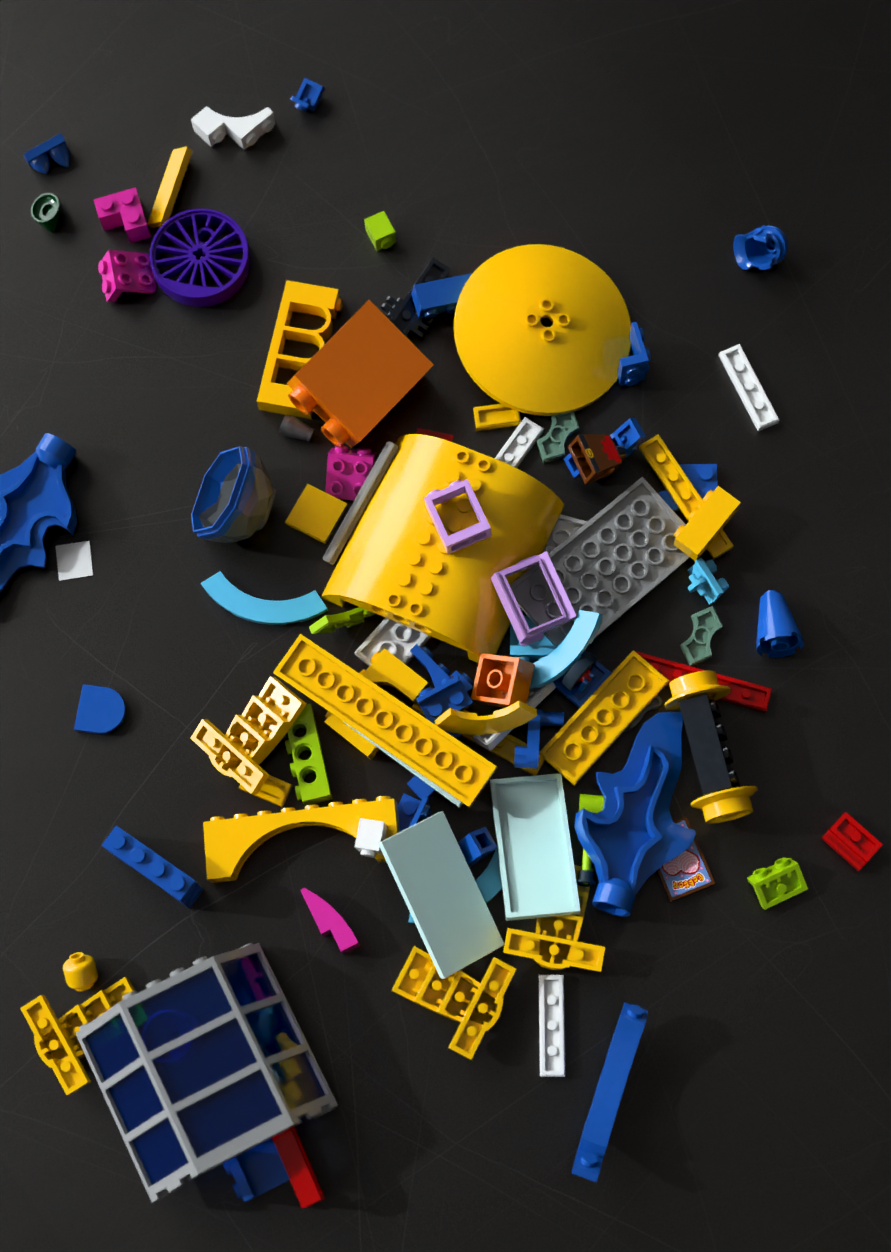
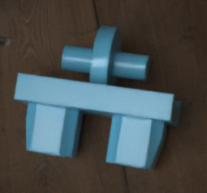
M699 558L687 570L690 574L689 579L692 582L688 586V590L690 593L698 591L700 596L705 597L709 605L715 603L729 588V584L725 579L720 578L716 580L713 576L717 571V566L713 560L704 561L702 558Z

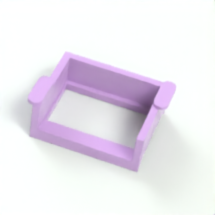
M547 551L519 561L517 565L496 572L491 577V581L521 646H527L541 640L544 632L571 622L576 617V613ZM539 564L563 616L529 629L506 577Z

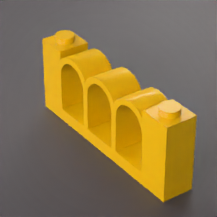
M286 281L258 393L257 404L259 410L312 419L314 411L312 410L306 415L298 410L288 398V395L293 390L288 385L278 384L275 381L279 367L299 371L311 359L282 355L286 339L314 344L320 349L325 345L324 341L331 336L333 331L332 318L336 319L337 311L342 309L343 298H340L338 289ZM292 312L316 315L326 320L324 326L317 330L289 326Z

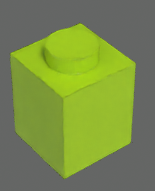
M384 211L364 219L366 232L376 251L387 249L396 243L395 230Z

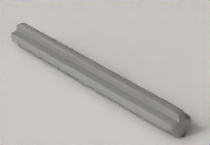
M389 441L385 444L323 555V560L333 565L338 559L399 449L396 444Z

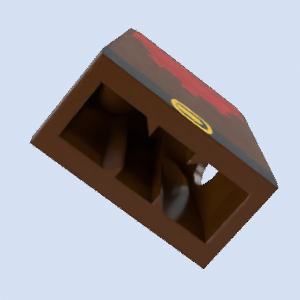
M579 434L568 446L585 484L613 474L622 464V459L626 458L624 446L616 447L609 435Z

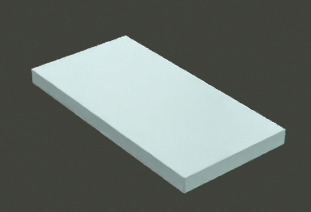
M561 774L491 779L490 792L506 921L580 914Z
M443 811L378 843L441 979L452 975L504 945Z

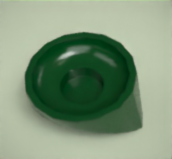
M44 193L33 202L31 216L39 225L53 233L60 217L61 202L56 195Z

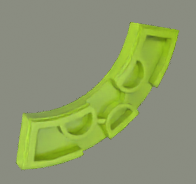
M358 607L339 614L325 615L309 626V629L314 635L335 632V628L345 625L349 628L365 621V617L375 615L376 613Z

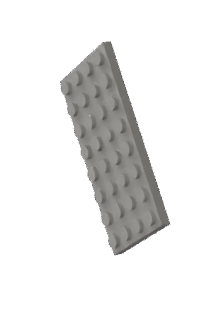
M643 477L548 554L576 613V617L579 610L603 615L595 638L690 558L674 546L676 538L674 533L681 525L686 526V524ZM539 564L530 568L510 585L519 607L536 626L563 616ZM576 617L571 622L543 634L554 646H559L570 632Z

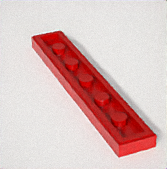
M635 651L666 677L669 683L678 677L690 673L706 671ZM716 673L719 685L728 686L731 690L729 694L718 700L766 713L772 692L771 688Z

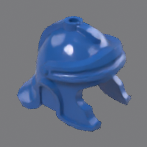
M765 225L745 235L737 234L733 242L736 261L745 270L751 267H759L760 270L772 268L773 264H777L784 259L789 246L786 235L779 228Z

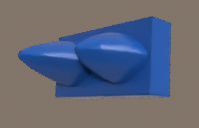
M61 133L23 154L28 165L44 174H47L49 170L47 155H50L58 164L69 167V151L66 146V140Z

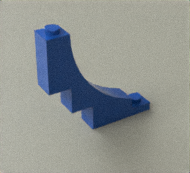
M624 1002L596 1086L574 1161L572 1174L594 1182L597 1181L623 1090L645 1027L648 1010L642 1009L640 1006Z

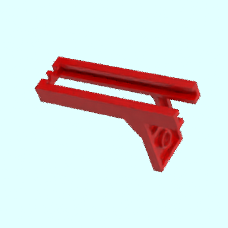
M247 1039L233 1045L242 1069L257 1062ZM260 1069L246 1077L248 1080L247 1084L179 1116V1120L182 1126L196 1130L209 1123L207 1119L213 1116L214 1118H221L232 1112L230 1108L236 1105L259 1108L265 1123L281 1115L282 1112ZM295 1126L272 1137L302 1209L326 1199Z

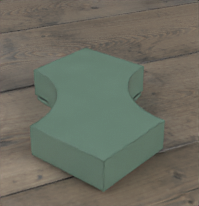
M574 411L551 415L552 425L549 432L536 441L543 464L565 457L564 445L567 439L580 429Z
M713 606L692 614V635L680 645L691 667L712 658L710 649L711 638L717 631L723 628Z

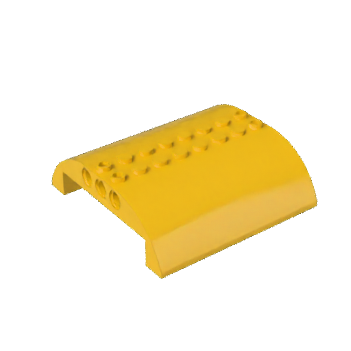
M421 434L401 436L396 442L399 449L355 526L321 598L343 607L345 601L432 636L466 650L469 660L479 663L481 653L497 655L511 624L491 581V577L496 572L517 565L519 561L544 552L564 508V503L543 483L500 460L433 436ZM468 479L490 525L491 537L447 554L425 506L424 497L433 490H443L449 487L454 481ZM466 493L435 505V509L448 536L480 523ZM530 568L507 576L506 579L509 585H511L518 578H520Z

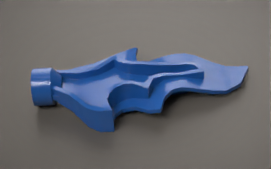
M49 433L44 434L36 447V451L20 466L0 474V593L20 568L30 565L45 568L47 557L43 539L48 528L60 526L73 536L77 525L76 509L66 487L65 473L66 468L70 465L77 451L66 441Z
M659 712L647 720L635 738L627 763L622 771L614 774L596 772L597 784L605 798L603 810L598 813H592L583 808L576 813L574 828L578 840L594 863L599 879L592 905L603 912L621 917L630 916L636 894L647 878L661 866L687 850L696 835L694 829H687L674 823L669 811L671 798L682 767L681 732L683 717L681 712Z

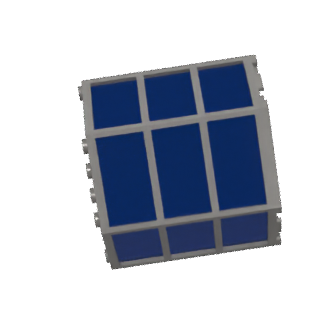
M249 943L239 949L210 958L203 956L193 962L194 966L186 970L183 967L176 969L169 974L170 978L162 982L160 979L154 980L146 985L147 989L139 993L135 990L122 997L123 1001L117 1003L95 1020L79 1027L80 1030L76 1033L153 1204L177 1192L176 1190L182 1187V1184H184L183 1179L188 1177L189 1181L195 1179L205 1172L302 1123L301 1117L306 1116L309 1120L312 1118L315 1120L338 1107L259 943Z

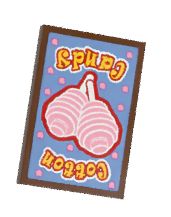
M687 817L673 821L684 828L691 829ZM695 837L687 850L656 871L669 902L715 885V881Z

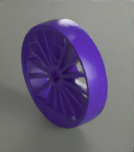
M191 209L171 217L159 228L151 244L150 264L156 282L171 299L186 306L208 307L228 300L240 290L250 271L251 253L244 232L232 218L216 210ZM197 224H206V227L197 230ZM211 224L219 226L215 232L210 229ZM193 225L196 245L184 228ZM225 229L231 232L228 236L217 241ZM181 231L190 246L173 235ZM204 237H210L207 242L201 241ZM235 239H238L241 245L221 248ZM170 240L182 249L166 247L164 245ZM243 252L242 260L222 257L223 255ZM161 253L178 255L177 257L159 260ZM218 263L240 266V268L234 274ZM178 264L163 274L159 272V267ZM210 267L215 268L231 278V280L226 285H222ZM184 270L176 281L169 279ZM193 271L190 284L183 283ZM198 271L201 272L203 286L195 285ZM204 271L209 272L218 287H207Z

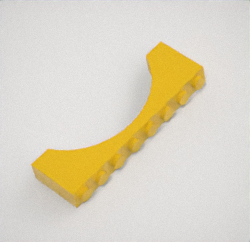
M380 796L376 798V801L367 802V799H356L352 801V804L343 805V802H332L328 804L329 807L319 808V805L305 806V810L296 811L295 808H283L280 813L259 811L256 816H248V814L242 813L235 814L232 819H225L223 816L212 817L210 821L203 822L207 880L212 883L236 880L246 860L261 844L274 835L292 828L325 826L343 831L356 838L360 818L385 822L387 825L385 839L400 832L397 802L395 799H391L390 796ZM375 854L374 858L378 863L387 862L383 854Z

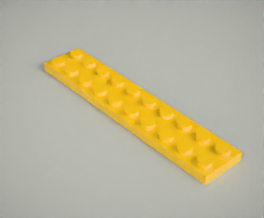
M302 634L298 636L273 672L276 676L469 808L497 769L496 765Z

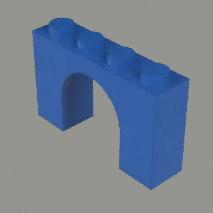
M117 825L101 845L129 867L134 868L189 909L204 890L194 879Z

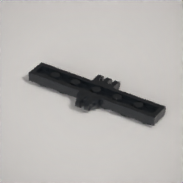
M432 257L414 285L445 279L451 269ZM413 287L404 300L399 297L395 300L388 296L385 301L389 305L386 303L381 305V309L387 313L386 317L406 337L411 333L418 339L423 340L425 337L424 333H428L430 330L427 325L432 326L434 320L425 317L418 318L411 294Z

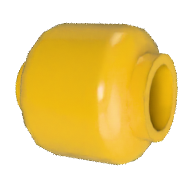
M77 952L70 955L69 959L63 964L66 983L76 991L90 989L98 978L95 961L90 955Z

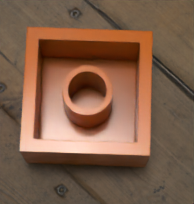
M481 653L471 700L484 705L506 708L518 700L526 704L535 664L521 658Z

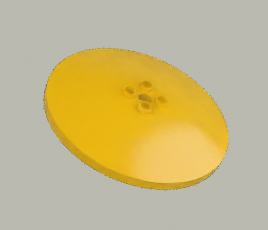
M542 244L523 245L494 255L480 265L470 276L462 289L456 305L454 338L459 357L467 373L491 398L502 405L522 413L551 416L571 411L575 412L591 405L608 392L618 379L619 361L621 358L628 357L630 352V317L618 288L610 277L592 261L562 247ZM548 318L552 322V326L545 327L541 324L540 320Z

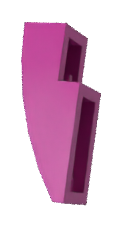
M306 888L300 890L323 937L332 933L342 954L360 946L351 928L330 904Z

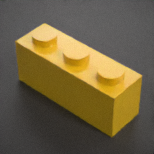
M719 486L714 491L709 490L702 500L704 504L700 509L694 508L688 516L690 521L686 526L681 525L674 533L676 537L674 546L694 561L703 554L739 509L741 502Z

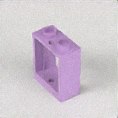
M468 479L454 481L449 487L443 490H433L424 497L425 506L447 554L491 537L490 525ZM466 493L480 523L448 536L435 509V505Z

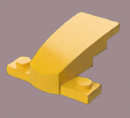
M270 676L259 696L253 695L242 715H235L225 735L209 720L202 719L190 739L209 755L212 764L219 772L233 777L248 792L257 795L269 776L259 765L289 731L307 703L279 679Z
M574 865L576 880H578L579 871L582 870V867ZM577 885L580 914L537 918L536 933L507 928L503 953L533 958L541 967L549 970H562L573 966L601 972L605 947L577 941L590 887Z
M414 946L391 991L431 1011L460 1022L448 1048L472 1060L484 1033L492 1028L500 1017L503 1006L502 997L516 968L494 957L481 983L461 970L441 979L430 955Z
M128 977L122 978L106 990L99 991L84 1003L77 1004L59 1019H57L45 995L38 996L20 1008L35 1035L34 1041L38 1055L46 1065L53 1069L67 1096L72 1095L91 1082L79 1060L86 1056L76 1036V1033L80 1030L79 1027L95 1020L117 1003L123 1001L122 997L135 991ZM142 1002L128 1009L136 1028L147 1023L150 1018ZM121 1014L103 1025V1030L85 1039L93 1053L127 1035L129 1031Z

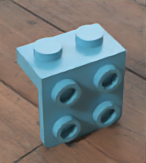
M524 616L529 629L537 627L528 616ZM510 624V657L521 658L528 662H537L558 647L554 646L545 635L541 640L527 646H521L512 624Z

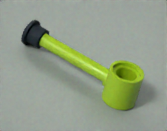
M580 794L578 812L583 808L592 813L602 811L604 796ZM583 848L582 870L579 871V878L576 882L579 886L592 887L595 886V881H593L594 872L591 871L592 860Z

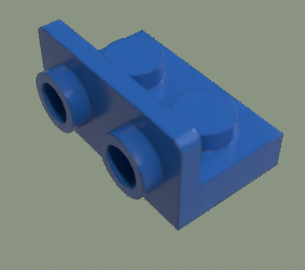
M459 676L446 677L440 682V686L434 689L432 687L426 688L416 698L425 717L433 724L449 708L463 711L474 705Z

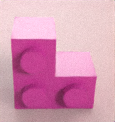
M136 187L94 199L97 214L104 231L124 225L130 243L151 238Z

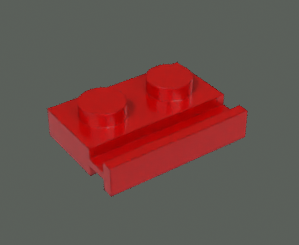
M846 811L821 838L857 871H860L883 845Z

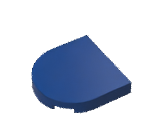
M83 684L74 730L76 732L100 735L110 733L121 725L125 719L126 705L119 693L111 688Z

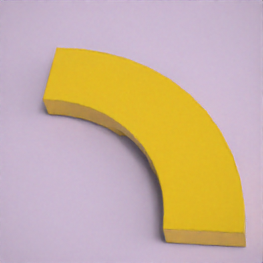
M519 700L506 708L493 711V715L478 716L477 713L461 712L449 708L435 720V725L442 730L457 734H493L527 723L537 716V709Z

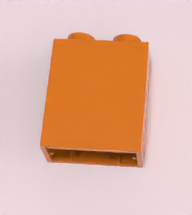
M368 300L288 381L287 385L293 390L288 395V398L302 413L308 415L313 410L325 422L321 430L333 444L341 447L346 442L352 448L381 421L434 364Z

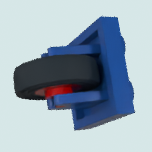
M585 650L581 654L582 657L576 661L569 671L553 681L556 689L578 708L612 674L597 661L598 659L591 652Z

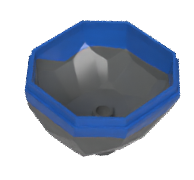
M238 446L220 452L205 473L191 513L193 532L197 534V537L213 542L232 543L251 537L255 531L262 529L266 524L276 495V489L272 487V482L260 456L250 448Z

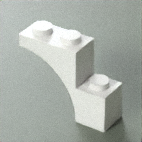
M206 106L191 119L194 131L210 147L222 141L227 134L243 150L255 144L260 136L265 132H269L276 124L273 111L268 107L254 115L228 117L220 115Z

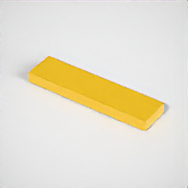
M188 147L174 149L171 154L147 223L151 228L161 227L170 218L192 154V150Z

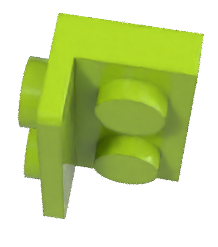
M780 858L774 862V865L768 868H759L753 872V875L747 877L748 882L753 885L761 907L764 910L808 890L799 864L792 858Z

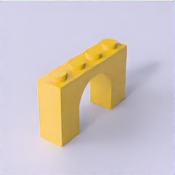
M385 648L373 655L370 660L371 665L367 670L363 669L359 672V674L377 686L395 688L415 705L417 704L416 698L420 696L419 693L430 687L426 680ZM329 711L326 713L325 717L327 719L324 722L372 760L380 749L347 726L344 721Z

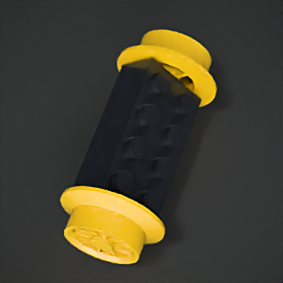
M711 670L690 673L672 680L669 683L672 698L666 701L664 705L666 709L681 710L704 795L691 802V807L702 809L707 824L726 822L751 814L753 807L750 797L758 791L757 786L738 787L740 786L737 772H734L730 765L734 763L732 752L724 743L725 740H728L726 730L721 722L718 721V718L722 716L719 705L715 701L729 694L731 691L730 687L719 685L716 672Z

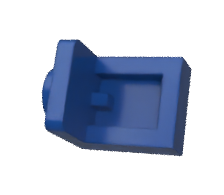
M304 78L296 97L291 96L290 100L296 102L294 107L304 112H307V109L315 112L325 87Z

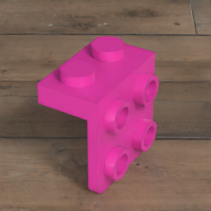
M108 250L99 262L98 269L99 273L102 274L103 280L102 291L105 293L107 302H116L122 292L152 294L156 291L150 255L148 253Z
M335 446V448H331L328 452L325 492L338 499L354 501L376 462V452H371L369 448L348 450V446Z

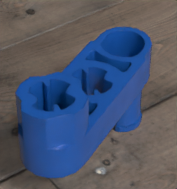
M537 709V716L528 721L527 747L515 746L514 767L538 769L540 728L542 726L563 727L564 712H543V709Z

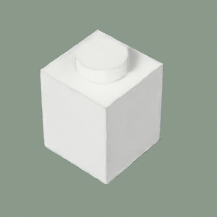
M360 818L355 848L361 851L360 855L375 857V854H383L378 843L385 840L387 832L386 823Z

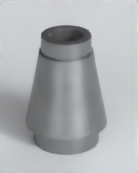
M285 415L279 432L283 433V436L309 442L314 429L293 415L291 417Z

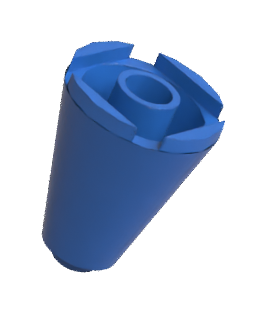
M769 590L760 597L756 650L761 656H763L762 653H767L769 658L790 656L795 653L797 647L800 646V650L803 648L804 639L783 594L776 590Z

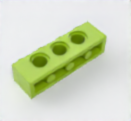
M307 704L289 729V740L285 741L288 755L292 754L294 763H290L292 776L298 779L299 785L295 786L296 796L298 800L302 799L304 806L332 800L313 708L311 704ZM299 728L307 730L303 737L294 736L295 731ZM305 750L312 752L311 757L307 760L299 758L300 753ZM309 773L316 774V779L312 783L304 781L305 776Z

